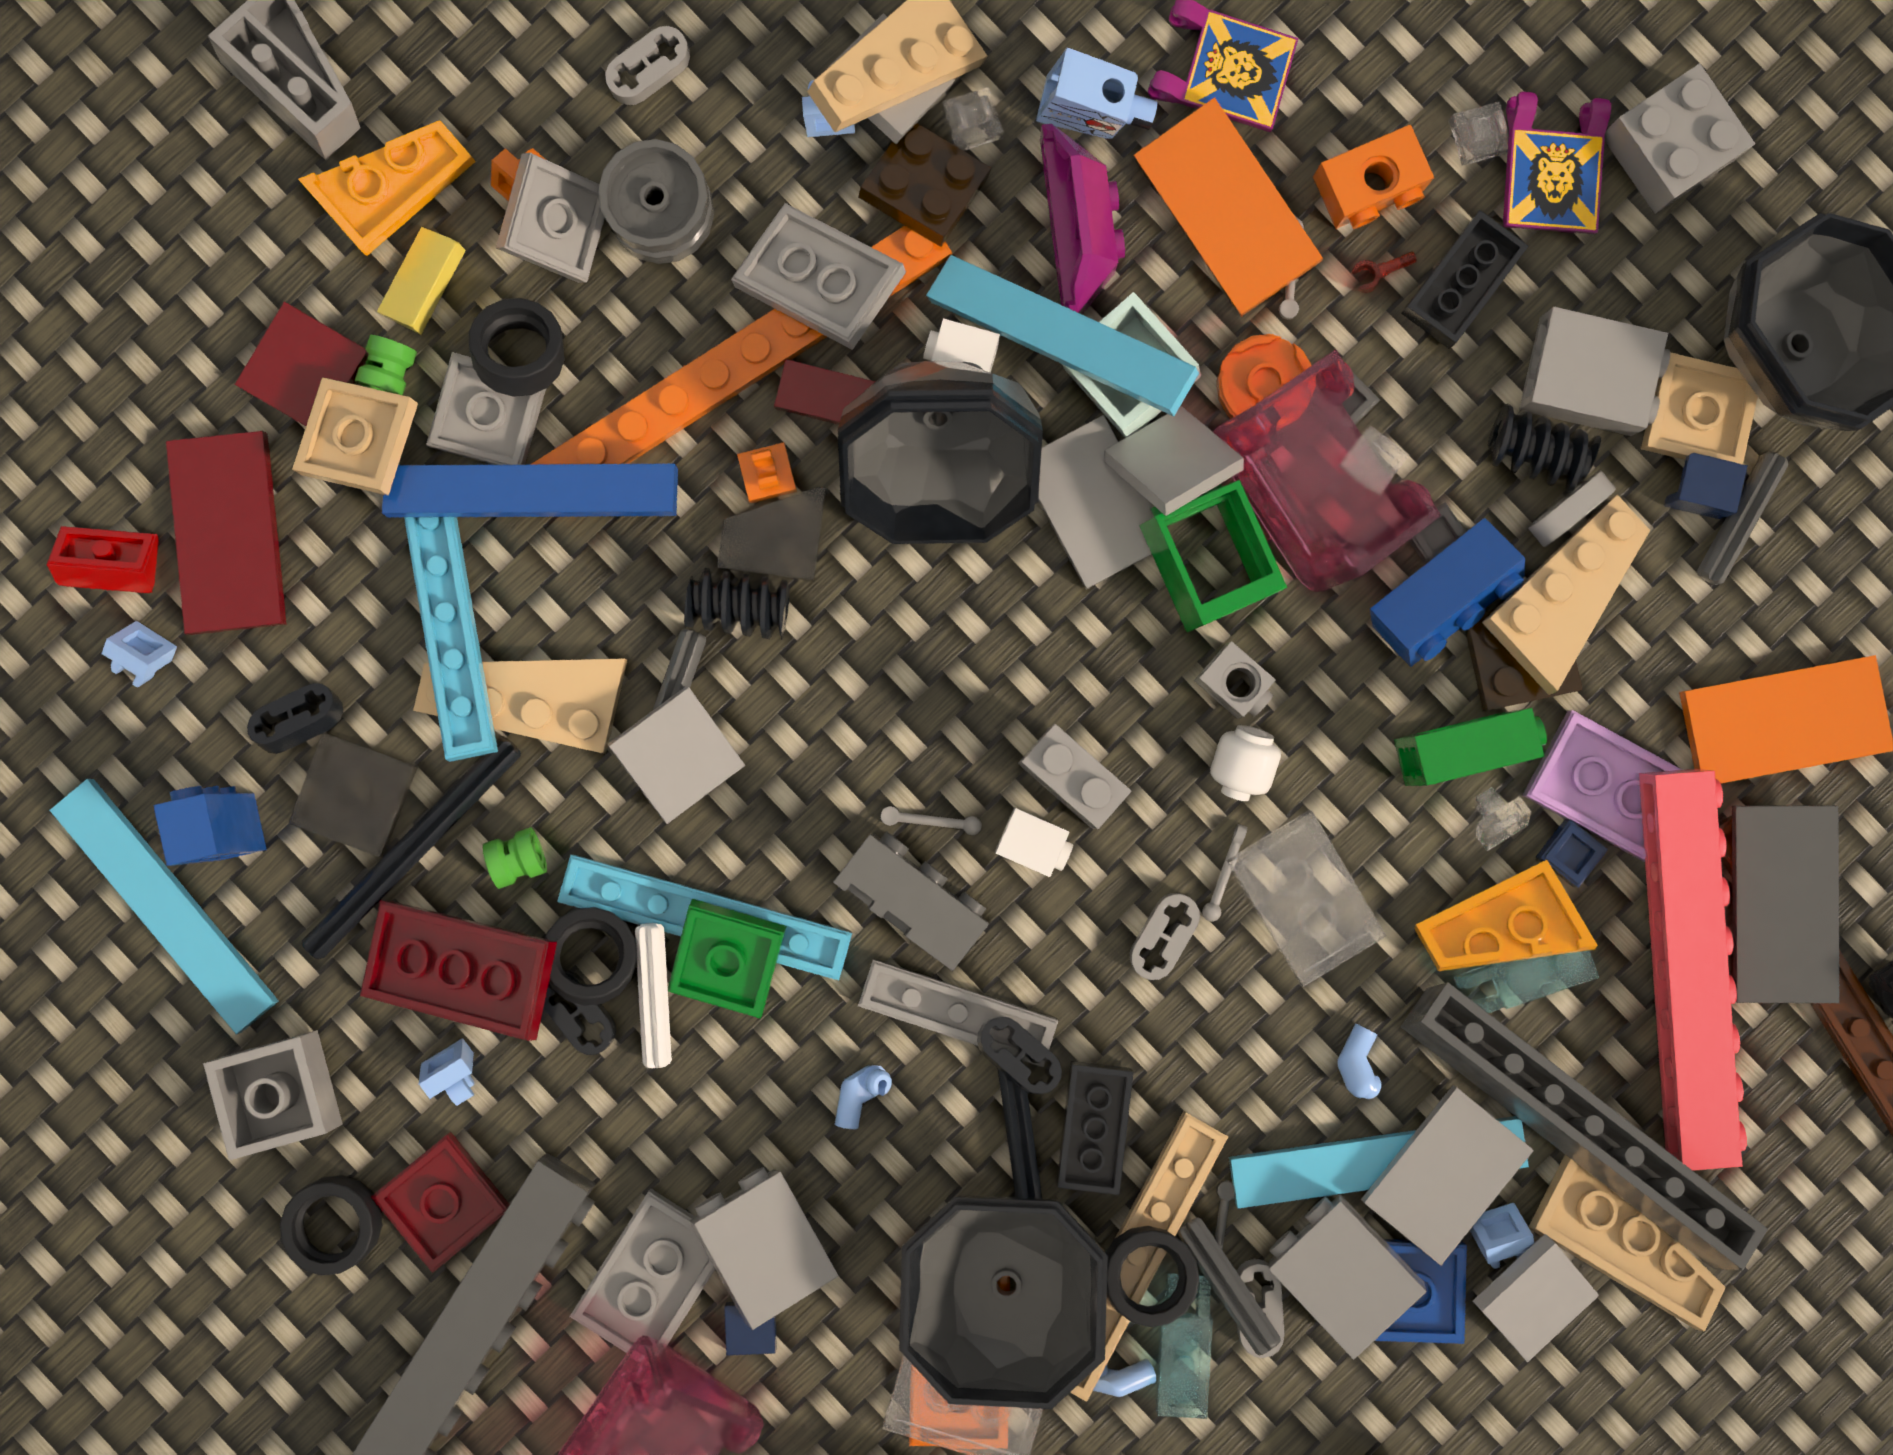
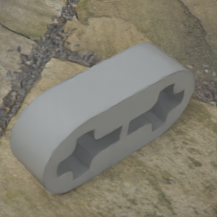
M660 26L614 58L608 65L605 73L606 83L613 97L620 103L636 105L682 73L690 60V50L684 35L676 28ZM664 42L669 47L676 45L674 50L677 56L671 61L666 56L657 59L660 56L658 46ZM624 71H627L631 76L637 74L635 78L638 85L633 89H630L626 84L619 87L622 84L619 75Z
M1599 470L1541 515L1528 529L1539 543L1545 547L1607 499L1616 488L1606 475Z
M1170 893L1163 896L1155 905L1129 953L1130 963L1141 977L1148 980H1159L1166 977L1174 968L1200 920L1199 909L1190 897L1180 893ZM1180 902H1183L1186 905L1184 913L1189 917L1186 925L1177 923L1168 936L1163 933L1170 919L1164 914L1165 908L1168 905L1177 907ZM1162 937L1166 941L1159 954L1165 959L1164 964L1161 967L1152 965L1149 970L1143 969L1145 960L1139 955L1140 951L1144 947L1152 950L1159 938Z
M1251 1259L1241 1264L1237 1269V1273L1244 1283L1253 1281L1255 1272H1261L1264 1279L1270 1281V1285L1262 1286V1302L1258 1304L1279 1334L1281 1341L1276 1347L1259 1356L1254 1352L1238 1326L1237 1333L1242 1346L1249 1354L1254 1357L1266 1358L1277 1353L1284 1342L1281 1282L1269 1270V1263L1260 1259ZM1247 1286V1288L1249 1289V1291L1251 1292V1294H1252L1253 1297L1255 1298V1295H1254L1253 1291L1251 1290L1250 1287Z

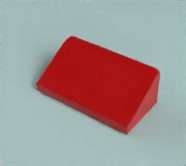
M61 526L46 565L55 582L60 586L152 593L155 584L159 537L157 534Z

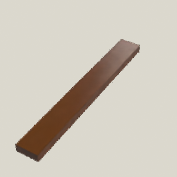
M1731 815L1719 822V828L1723 830L1726 838V853L1724 857H1721V861L1732 877ZM1839 950V1003L1810 1004L1893 1137V1035Z

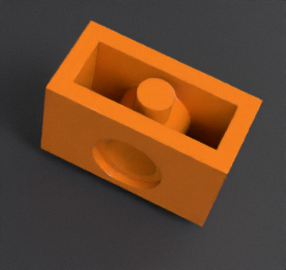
M1410 124L1322 162L1316 170L1313 179L1335 228L1337 229L1351 223L1352 228L1356 229L1376 220L1380 216L1378 211L1395 204L1397 210H1400L1423 199V191L1434 179V175ZM1375 173L1381 176L1385 182V189L1380 191L1371 189L1365 182L1364 174Z

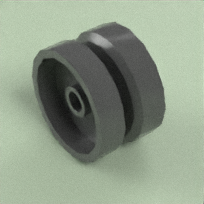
M658 139L637 141L618 151L604 168L598 188L601 212L622 247L638 259L656 264L677 262L696 252L709 236L714 218L711 191L694 157L677 144ZM658 199H663L662 202L658 204Z

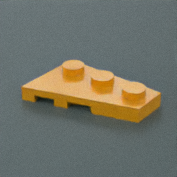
M439 120L386 142L385 147L359 158L354 155L340 161V166L318 175L311 173L298 180L361 252L368 256L476 161Z
M1548 860L1416 924L1414 928L1438 971L1595 950L1598 946Z

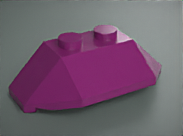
M1052 123L1042 124L1040 146L1060 305L1083 315L1115 274L1118 259L1125 258L1122 228L1114 229L1112 211L1119 210L1117 182L1108 181L1106 165Z

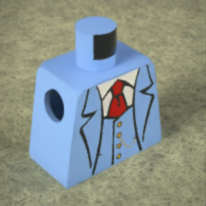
M1066 48L1046 76L1036 121L1044 124L1052 123L1056 127L1107 139L1113 138L1125 124L1149 130L1156 114L1157 101L1134 94L1138 81V75L1135 72Z

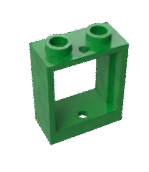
M1240 480L1224 487L1221 483L1167 516L1156 507H1153L1151 511L1154 517L1139 525L1186 632L1211 623L1288 588ZM1217 505L1251 583L1201 604L1167 527Z
M1532 708L1505 711L1393 740L1405 786H1429L1545 757L1542 746L1546 745L1547 736L1541 718L1539 716L1534 717Z

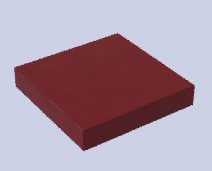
M283 302L235 385L307 426L322 377L354 384L358 368L365 365L368 354L362 346L288 303Z
M452 1132L444 1136L371 1196L432 1273L504 1215L510 1205Z

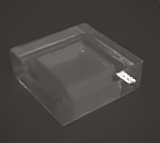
M1368 426L1338 466L1375 495H1380L1409 457V454L1374 427Z

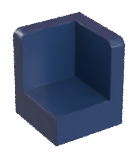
M1691 453L1686 456L1678 492L1666 496L1664 506L1715 519H1722L1736 514L1748 465Z

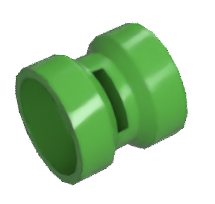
M370 335L365 348L368 354L365 365L358 368L354 381L367 388L403 395L406 387L403 377L406 369L413 366L417 351L396 341L377 335Z
M532 827L516 832L514 837L508 841L495 839L483 843L484 860L490 877L498 889L515 884L517 877L526 875L532 878L547 873L545 855L538 836Z

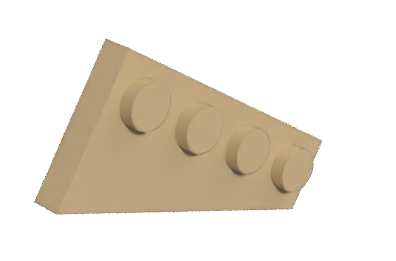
M907 0L818 76L807 92L833 131L838 132L980 67L987 58V54L950 0Z
M1618 495L1609 499L1513 594L1482 622L1548 695L1559 690L1650 532V529Z
M584 659L482 662L494 729L606 754L628 660ZM424 663L413 711L438 716L429 663Z
M1564 1155L1529 1225V1229L1540 1236L1548 1235L1558 1247L1695 1330L1705 1332L1726 1287L1680 1242L1674 1241L1663 1229L1567 1155Z

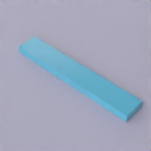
M953 255L949 256L926 295L931 303L1173 417L1199 375L1197 368L1185 361Z
M404 517L445 759L451 762L498 752L457 517Z
M86 779L49 810L235 1034L242 1033L279 1002L94 779Z
M574 854L570 855L557 901L559 903L577 908L596 907L613 912L621 920L638 925L645 923L662 924L664 932L681 936L689 904L692 899H696L787 926L777 963L840 980L853 932Z
M1512 1116L1496 1119L1525 1142L1522 1121L1518 1117ZM1416 1130L1229 1157V1164L1234 1187L1235 1205L1237 1208H1245L1369 1190ZM1528 1159L1523 1163V1165L1520 1168L1529 1167Z

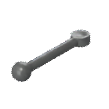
M1228 1180L1221 1181L1216 1188V1192L1220 1197L1214 1239L1222 1250L1229 1203L1235 1197L1233 1183Z

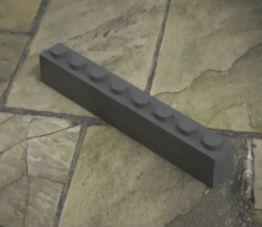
M1446 982L1426 988L1401 1025L1403 1030L1713 1269L1744 1270L1768 1228L1450 983Z
M546 1153L537 1161L352 1455L437 1454L430 1449V1446L439 1433L447 1437L463 1413V1410L456 1406L465 1391L474 1395L490 1369L483 1365V1362L491 1349L500 1353L516 1329V1326L509 1323L510 1319L518 1307L527 1311L543 1285L537 1282L536 1278L544 1265L553 1269L569 1245L562 1237L571 1223L580 1227L590 1212L595 1201L588 1196L596 1183L549 1153Z

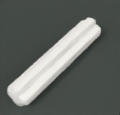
M645 923L635 929L642 1061L647 1068H662L670 1064L672 1060L664 927L658 923Z

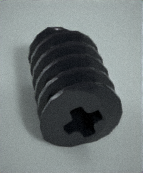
M1510 404L1504 405L1494 422L1488 440V448L1493 450L1492 465L1497 467L1506 456H1510L1511 472L1516 473L1525 462L1530 463L1529 478L1533 480L1545 468L1548 470L1547 484L1553 486L1561 475L1567 476L1565 489L1571 493L1578 483L1587 477L1598 455L1601 437L1598 435L1589 441L1588 433L1582 429L1575 430L1570 435L1569 426L1562 422L1556 424L1551 429V421L1545 416L1539 417L1532 424V414L1529 411L1522 410L1514 417L1513 407Z
M704 568L698 581L693 580V576L689 580L684 610L685 627L693 628L701 615L705 630L712 631L720 618L724 633L731 634L738 621H740L744 636L750 637L759 624L762 638L769 640L776 628L779 627L782 640L789 609L788 581L782 579L776 592H771L768 577L763 576L758 587L751 589L749 574H743L738 585L732 586L729 571H724L719 582L713 583L710 568Z

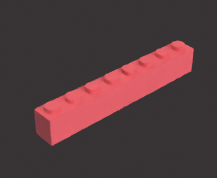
M1686 769L1639 773L1665 1150L1692 1171L1742 1167L1741 1151H1745L1747 1147V1136L1744 1125L1739 1121L1738 1102L1743 1100L1744 1091L1741 1077L1736 1072L1735 1053H1738L1740 1049V1036L1736 1025L1732 1023L1731 1004L1736 1002L1737 990L1733 977L1729 975L1728 955H1731L1733 951V937L1725 923L1724 906L1729 904L1730 891L1727 880L1722 877L1721 857H1724L1726 853V838L1723 830L1719 828L1717 809L1722 806L1723 802L1722 786L1719 780L1715 779V771Z

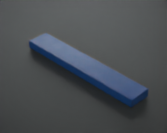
M675 464L398 465L389 496L383 495L382 514L388 518L676 516L678 468Z

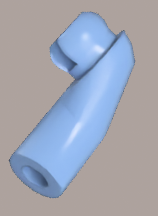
M1355 1024L1338 1057V1068L1347 1090L1357 1098L1372 1099L1379 1094L1381 1081L1378 1076L1374 1075L1367 1055L1378 1034Z
M871 1065L865 1066L844 1079L841 1085L834 1125L846 1129H858L862 1104L879 1094L884 1096L889 1092L892 1086L890 1074L881 1066Z
M1147 1359L1120 1370L1108 1369L1106 1365L1093 1391L1122 1397L1155 1383L1156 1374L1153 1366Z

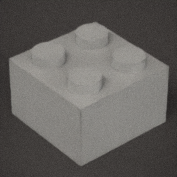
M1700 63L1620 116L1606 130L1604 139L1654 214L1734 162L1755 145L1751 136Z
M318 1030L203 1063L229 1160L323 1135L343 1124Z

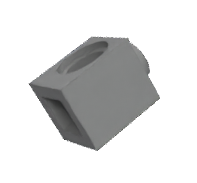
M1232 641L1225 644L1194 679V682L1237 719L1244 717L1248 712L1255 717L1274 696L1268 689L1276 681ZM1232 670L1242 671L1249 678L1250 688L1244 697H1236L1227 689L1226 679Z

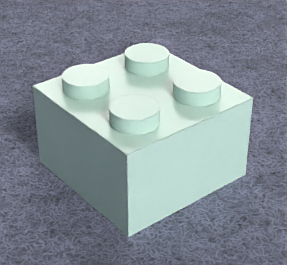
M1134 292L1099 322L1195 366L1199 372L1195 382L1201 377L1199 364ZM1063 365L1065 371L1124 438L1142 429L1161 412L1159 409Z

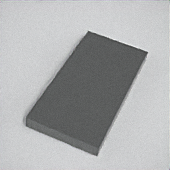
M1732 806L1733 979L1737 990V1003H1839L1838 806Z

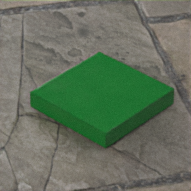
M692 899L683 926L668 992L761 1019L787 926Z

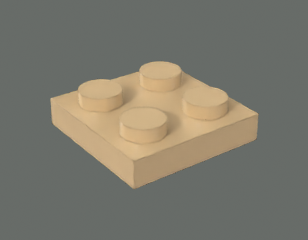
M1670 352L1667 370L1662 378H1658L1654 395L1660 399L1658 413L1654 422L1645 429L1641 449L1684 460L1687 455L1697 453L1743 464L1758 396L1738 368Z
M322 377L292 470L303 476L389 496L418 403L408 396Z

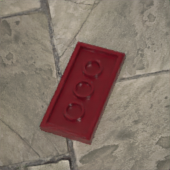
M255 431L166 441L184 633L194 635L287 625L268 433Z
M380 900L360 996L527 1041L537 1040L557 942L394 901Z

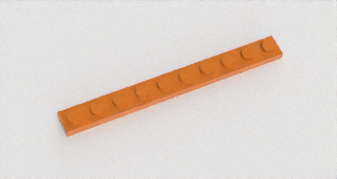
M903 226L872 246L873 249L903 263L906 270L905 275L890 296L941 265L952 255V251L946 242L940 247L907 226ZM773 309L530 465L629 464L784 365L786 359L792 360L827 336Z

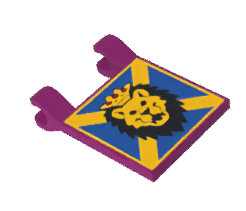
M1176 0L1170 11L1169 23L1178 28L1201 31L1186 82L1169 72L1157 71L1149 84V97L1163 102L1180 103L1195 109H1199L1215 97L1230 120L1271 132L1299 38L1207 9L1194 0Z
M1522 91L1517 96L1509 98L1506 106L1509 137L1503 227L1584 234L1598 233L1604 139L1611 115V102L1607 99L1595 98L1590 103L1583 104L1579 112L1582 133L1531 129L1537 110V95L1532 92Z

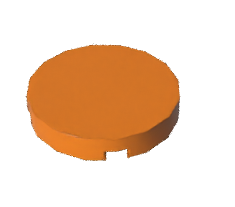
M1273 334L1250 336L1236 344L1222 361L1216 380L1218 400L1227 416L1242 428L1260 433L1281 430L1295 422L1309 405L1315 387L1313 367L1304 351L1296 344H1291L1289 341L1281 339L1282 337Z

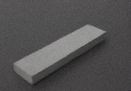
M874 958L858 1004L859 1007L977 1046V1037L981 1026L993 1018L1009 1017L1048 1050L1050 1049L1058 1024V1019ZM1008 1028L1000 1031L991 1029L989 1034L993 1037L994 1041L990 1047L994 1051L1005 1048L1013 1055L1018 1052L1007 1040L1011 1033ZM1023 1056V1058L1021 1059L1023 1061L1032 1063L1025 1056ZM1043 1060L1040 1063L1032 1064L1044 1067L1045 1061Z

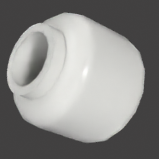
M1238 725L1235 731L1226 732L1221 736L1210 773L1214 780L1223 785L1221 792L1224 795L1236 800L1249 801L1251 795L1265 794L1269 791L1281 758L1280 749L1273 743V735L1254 727Z

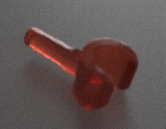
M1411 251L1379 264L1370 260L1358 262L1353 267L1351 275L1361 270H1369L1374 275V280L1369 284L1360 286L1358 291L1361 293L1373 291L1381 278L1416 263V255Z

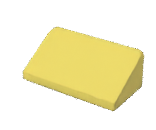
M421 227L377 312L422 335L466 250L459 242Z

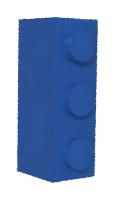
M1483 518L1371 607L1372 627L1410 667L1421 659L1428 661L1442 651L1448 637L1460 628L1465 631L1473 627L1483 617L1487 606L1498 598L1501 600L1507 599L1523 584L1525 557L1486 518Z
M195 786L170 792L171 801L153 805L167 866L221 861L267 850L254 793H237L236 786L220 789L219 786L207 788Z

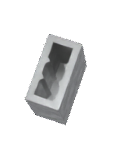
M1553 306L1539 319L1519 411L1527 410L1532 414L1628 436H1633L1645 430L1648 425L1654 422L1659 409L1660 399L1654 395L1658 378L1664 376L1670 360V350L1665 349L1668 333Z
M1056 724L1049 727L1017 763L1090 828L1099 829L1132 792Z
M764 1167L740 1179L738 1183L741 1189L724 1199L722 1194L718 1193L697 1205L695 1210L698 1215L689 1220L691 1227L745 1324L752 1330L838 1277L835 1268L781 1171L773 1169L767 1173Z
M1339 1194L1332 1202L1327 1197H1324L1315 1204L1305 1215L1309 1223L1296 1236L1289 1230L1275 1242L1269 1250L1274 1255L1269 1260V1270L1354 1360L1427 1291L1424 1281Z

